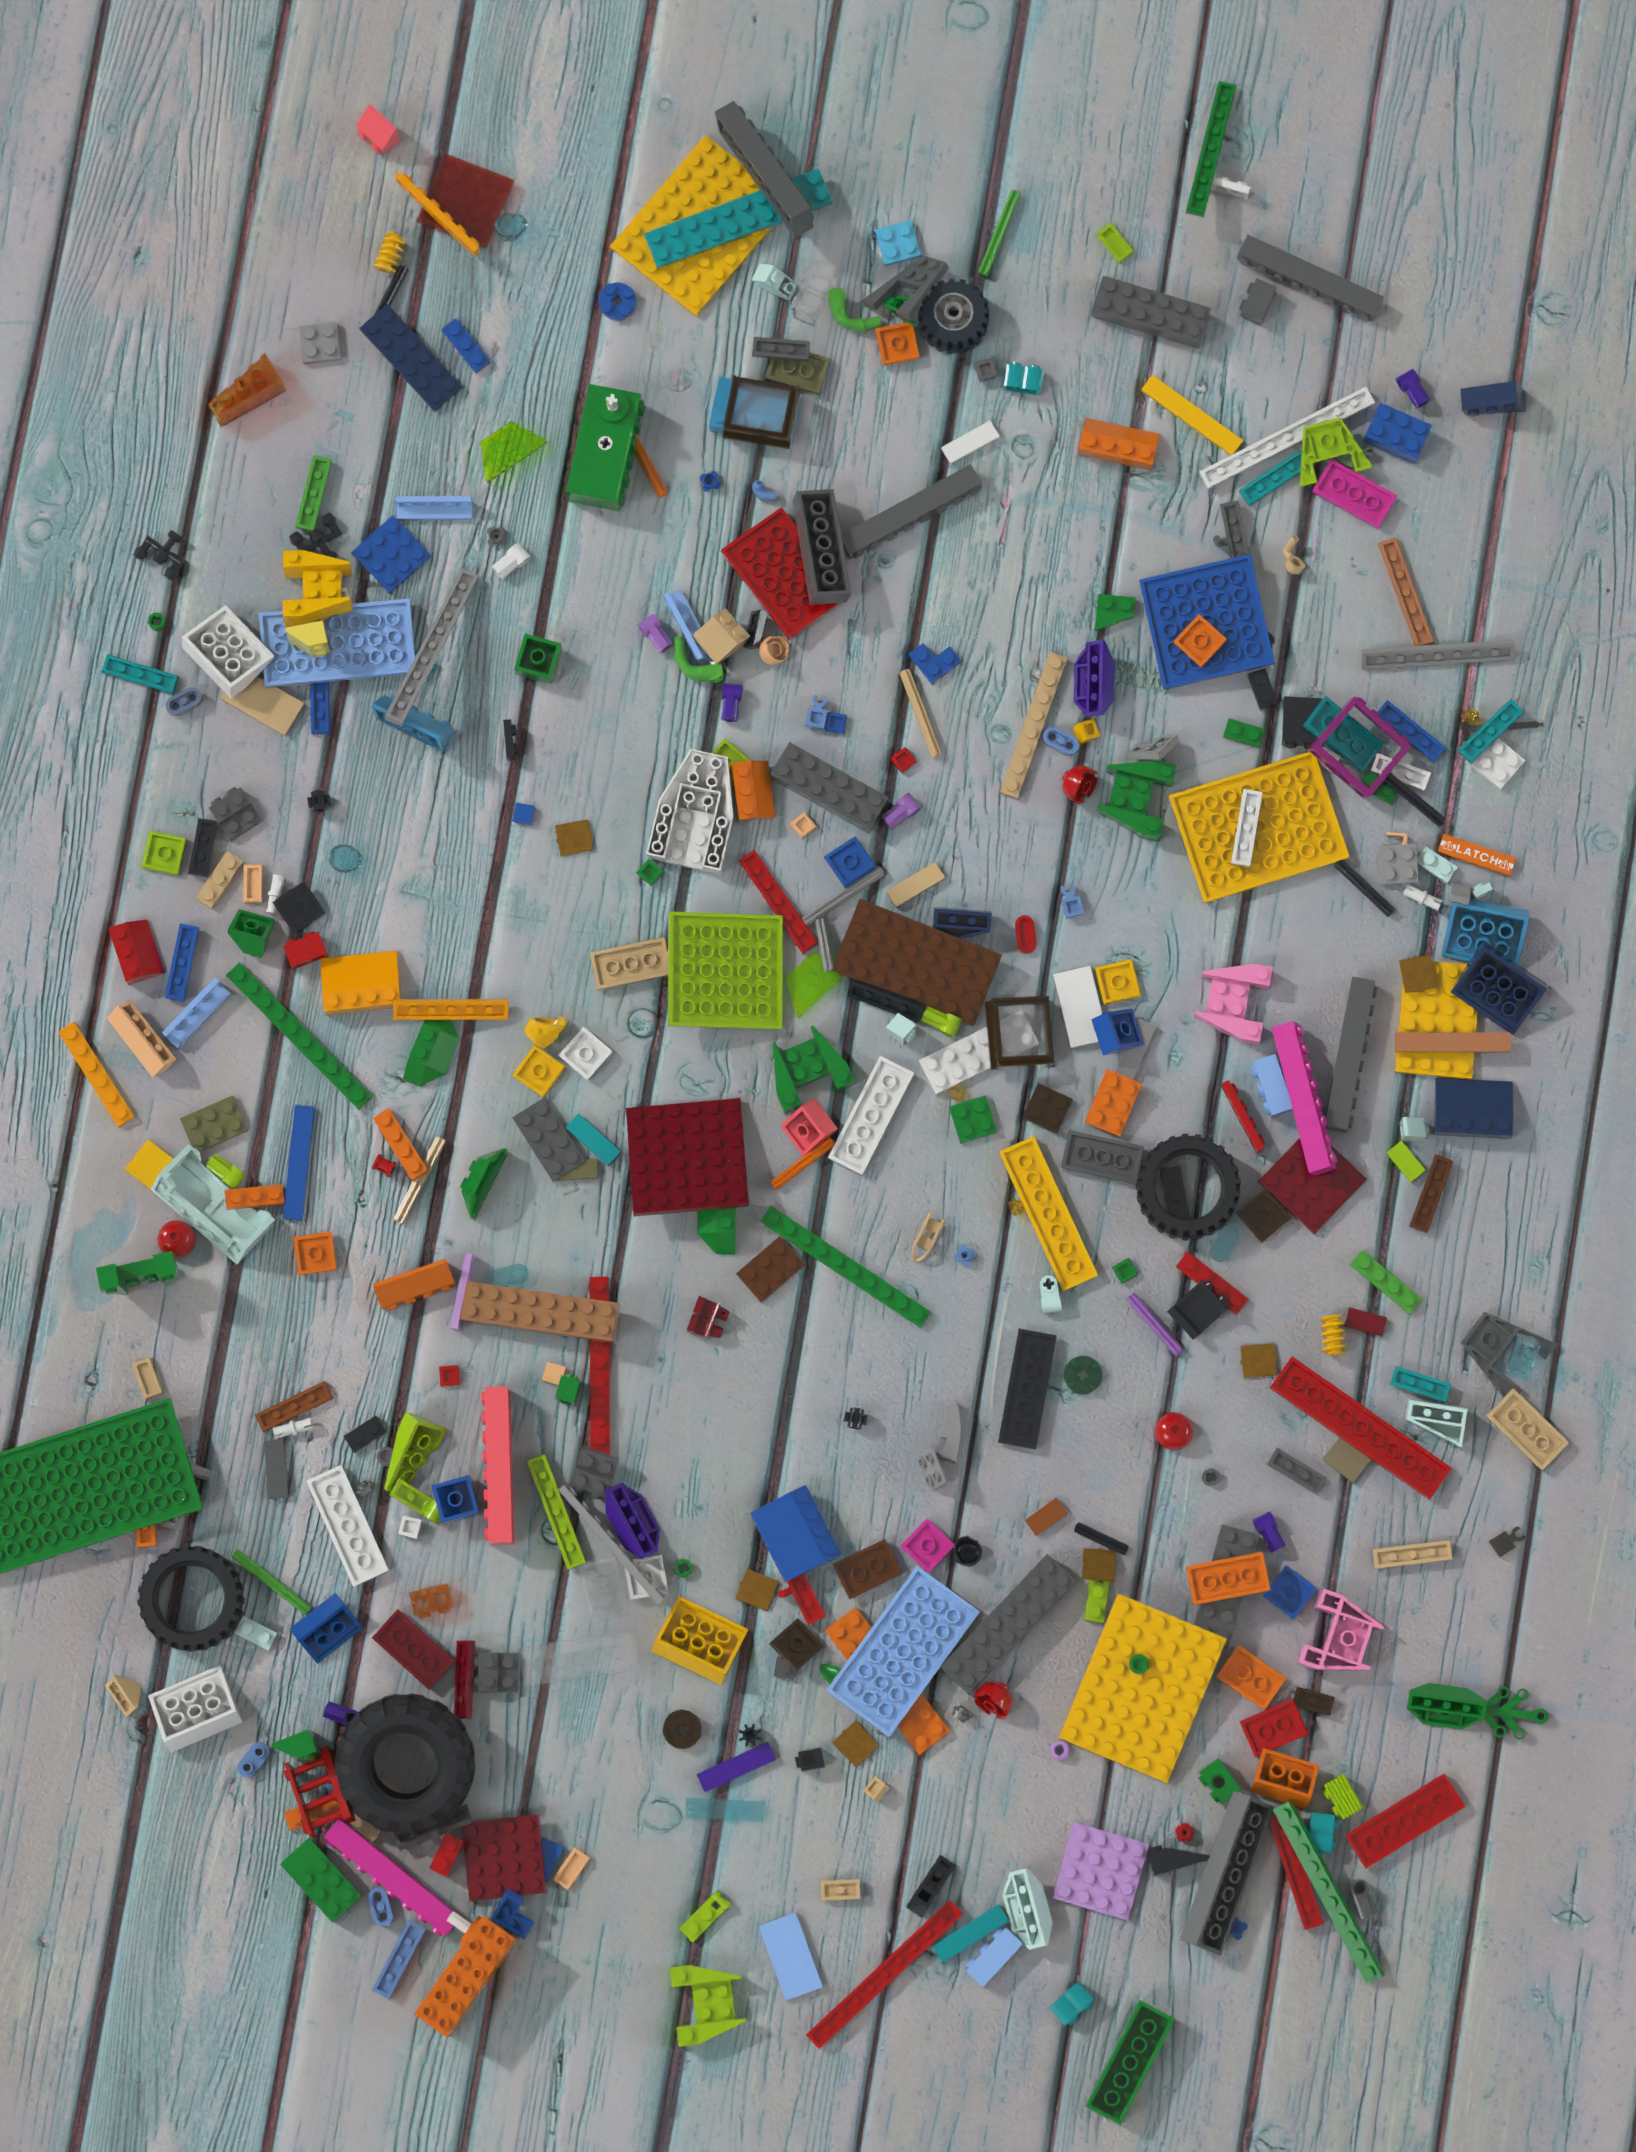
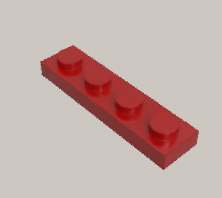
M1229 1080L1223 1082L1221 1088L1256 1154L1263 1151L1265 1141L1261 1134L1257 1135L1254 1129L1256 1124L1253 1118L1247 1116L1245 1111L1248 1109L1244 1101L1238 1099L1236 1094L1239 1092L1235 1084H1231Z
M1189 1252L1184 1255L1176 1266L1178 1270L1196 1284L1202 1279L1205 1282L1207 1280L1210 1281L1215 1287L1213 1291L1218 1296L1221 1294L1228 1301V1309L1236 1315L1249 1300Z

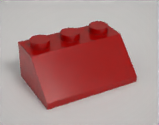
M147 919L125 922L108 928L125 981L128 985L165 973Z

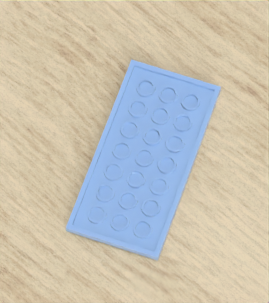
M410 598L352 604L353 611L327 617V620H324L323 623L330 653H326L323 657L310 656L289 642L283 620V611L259 613L261 642L274 655L273 660L263 669L265 688L407 674L415 659Z
M916 1566L827 1688L826 1692L889 1738L980 1611Z

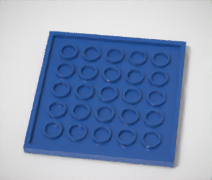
M1250 554L1139 580L1163 690L1275 665ZM1198 614L1227 639L1225 644L1202 668L1173 643Z

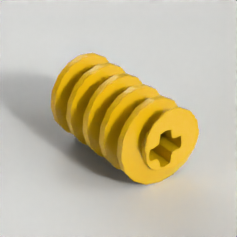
M387 231L385 232L387 237L383 238L384 244L380 245L382 251H378V258L375 259L376 264L372 267L380 272L396 273L392 266H398L399 264L394 260L401 259V256L397 254L398 252H404L400 245L406 246L407 244L399 234Z
M1329 1315L1320 1319L1321 1322L1326 1323L1321 1326V1329L1326 1331L1321 1333V1337L1326 1338L1321 1343L1327 1346L1322 1349V1352L1328 1356L1347 1354V1352L1341 1351L1342 1348L1346 1347V1344L1340 1342L1346 1339V1337L1340 1335V1333L1345 1332V1329L1340 1328V1325L1345 1324V1321L1339 1320L1344 1315Z

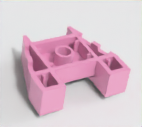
M1249 964L1203 971L1201 978L1212 980L1206 1013L1196 1011L1194 1018L1218 1029V1031L1233 1037L1239 1042L1259 1045L1263 1023L1244 1020L1249 988L1256 987L1268 990L1273 967Z
M1324 1588L1321 1589L1315 1609L1333 1614L1323 1649L1321 1650L1306 1644L1302 1645L1296 1664L1313 1670H1370V1666L1361 1663L1372 1628L1380 1631L1384 1629V1626L1364 1613L1343 1595Z

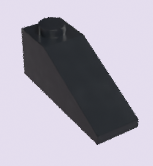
M1161 1845L1150 1848L1151 1852L1147 1853L1154 1876L1207 1861L1210 1855L1168 1847L1162 1849Z
M939 1855L906 1908L922 1918L956 1865L942 1855Z

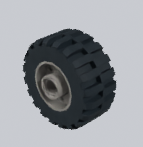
M949 278V282L941 280L937 286L933 284L931 294L929 296L925 295V299L921 301L923 305L918 310V327L921 330L923 339H927V344L931 347L936 346V350L939 352L947 350V354H952V351H957L958 354H961L964 349L970 351L974 348V344L978 345L982 341V337L986 335L987 327L989 326L987 299L983 297V292L980 289H975L973 283L968 285L966 280L963 279L955 282V278Z

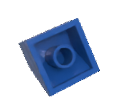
M1133 1009L1110 1011L1091 1019L1103 1056L1120 1053L1144 1045Z
M467 1475L431 1485L441 1523L463 1520L481 1514L471 1476Z

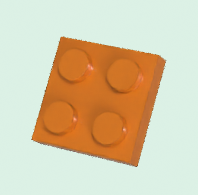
M906 322L875 329L883 366L920 359L912 325Z
M1198 614L1173 643L1202 668L1225 644L1227 639Z
M332 1232L293 1237L299 1276L337 1270Z

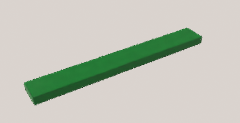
M1218 81L1186 208L1187 214L1200 217L1205 215L1237 85Z

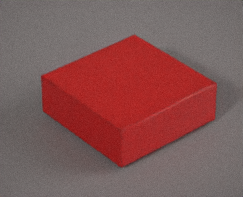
M906 747L890 757V760L901 774L917 763Z
M459 1365L439 1367L440 1386L460 1385Z

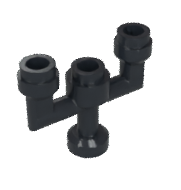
M327 513L322 517L323 524L331 532L325 535L319 528L314 529L309 533V539L312 543L308 546L304 544V538L299 531L289 536L290 542L298 550L312 552L319 547L325 556L338 557L336 552L330 551L326 545V542H330L342 535L341 530L336 524V518L332 513Z
M170 530L168 532L169 539L162 547L160 543L147 536L141 546L136 547L133 556L142 561L148 555L149 548H154L156 551L153 554V560L158 564L162 565L168 559L174 561L173 565L168 567L164 574L166 578L174 581L186 560L169 551L175 542L180 543L183 538Z

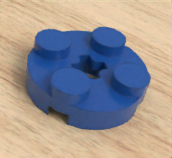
M615 282L607 284L599 295V307L607 318L621 321L634 312L636 296L633 289L624 283ZM616 297H620V300L623 301L618 306H615V302H613V299H616Z

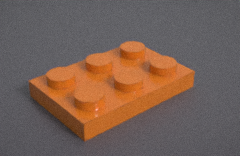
M1106 1069L1085 1122L1120 1137L1142 1083Z
M1237 1645L1216 1676L1220 1681L1262 1710L1267 1708L1286 1680V1677L1239 1645Z

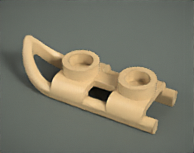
M928 1213L912 1246L911 1254L914 1262H920L928 1256L946 1221L945 1219H942L940 1223L930 1218L932 1213ZM924 1229H927L926 1235L923 1236L922 1233ZM932 1232L935 1233L933 1239H930ZM916 1245L921 1249L927 1250L920 1258L915 1257Z

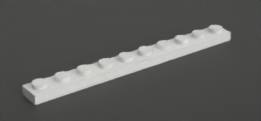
M1364 387L1199 471V474L1207 489H1210L1302 442L1303 427L1339 417L1345 420L1375 405V402L1367 387Z

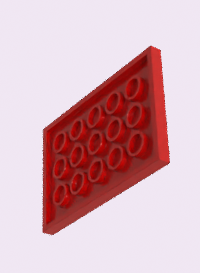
M782 507L721 549L723 556L788 640L840 604L810 605L797 526Z

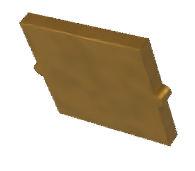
M588 819L555 825L556 843L559 845L561 856L593 850L591 840L593 835L590 833Z
M1430 955L1413 956V958L1399 960L1405 993L1423 992V990L1437 988Z
M1274 1343L1240 1346L1242 1359L1240 1364H1242L1243 1378L1277 1375L1276 1361L1278 1358L1275 1356Z
M1083 1548L1082 1579L1096 1580L1097 1582H1114L1115 1551L1101 1550V1548Z
M747 1569L742 1582L739 1583L740 1588L735 1599L767 1611L772 1598L775 1597L774 1592L779 1581Z
M856 1720L846 1730H842V1734L833 1742L855 1768L863 1760L868 1759L869 1755L879 1746Z

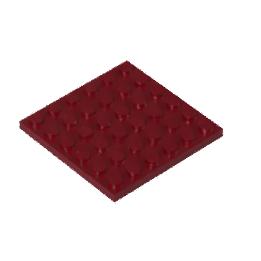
M740 1098L626 1108L634 1217L749 1207Z

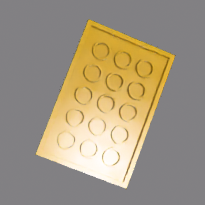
M1432 961L1437 988L1423 990V992L1405 993L1404 983L1402 982L1398 1032L1476 1033L1478 1011L1451 993L1452 988L1467 964ZM1396 1052L1395 1073L1472 1080L1474 1053Z

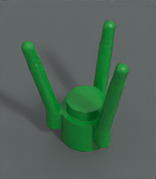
M898 295L897 298L889 297L884 306L887 311L898 316L896 311L904 304L903 300H908L911 296ZM902 318L915 328L918 326L912 320Z

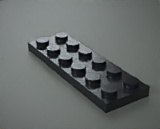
M1025 1329L1018 1330L998 1443L1036 1450L1057 1335Z

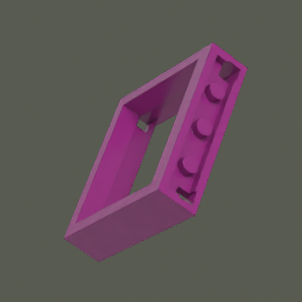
M1354 696L1346 702L1307 750L1365 800L1373 794L1412 746L1408 743L1409 740L1402 734L1398 735L1394 731L1395 728L1389 722L1385 723L1381 720V716L1377 711L1370 710L1362 698ZM1353 707L1358 709L1401 747L1369 787L1363 784L1321 747Z

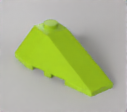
M405 1412L397 1431L384 1489L391 1492L398 1479L410 1484L415 1477V1472L421 1465L424 1466L426 1464V1458L432 1451L438 1449L447 1429L422 1416Z

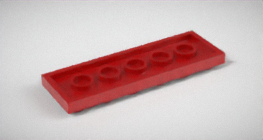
M1445 1773L1344 1836L1364 1868L1367 1869L1466 1806Z

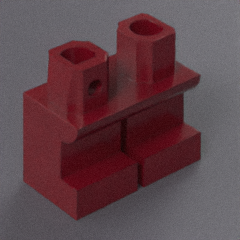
M698 1296L687 1332L708 1339L710 1337L720 1339L723 1328L714 1324L716 1319L726 1322L730 1312L722 1308L719 1303Z

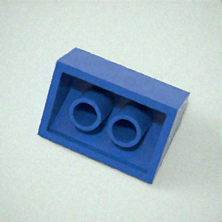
M335 1592L292 1626L290 1630L318 1664L359 1632L363 1626Z

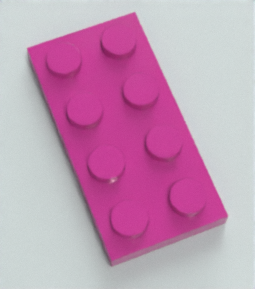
M1332 459L1312 491L1317 496L1377 529L1397 497L1396 494Z

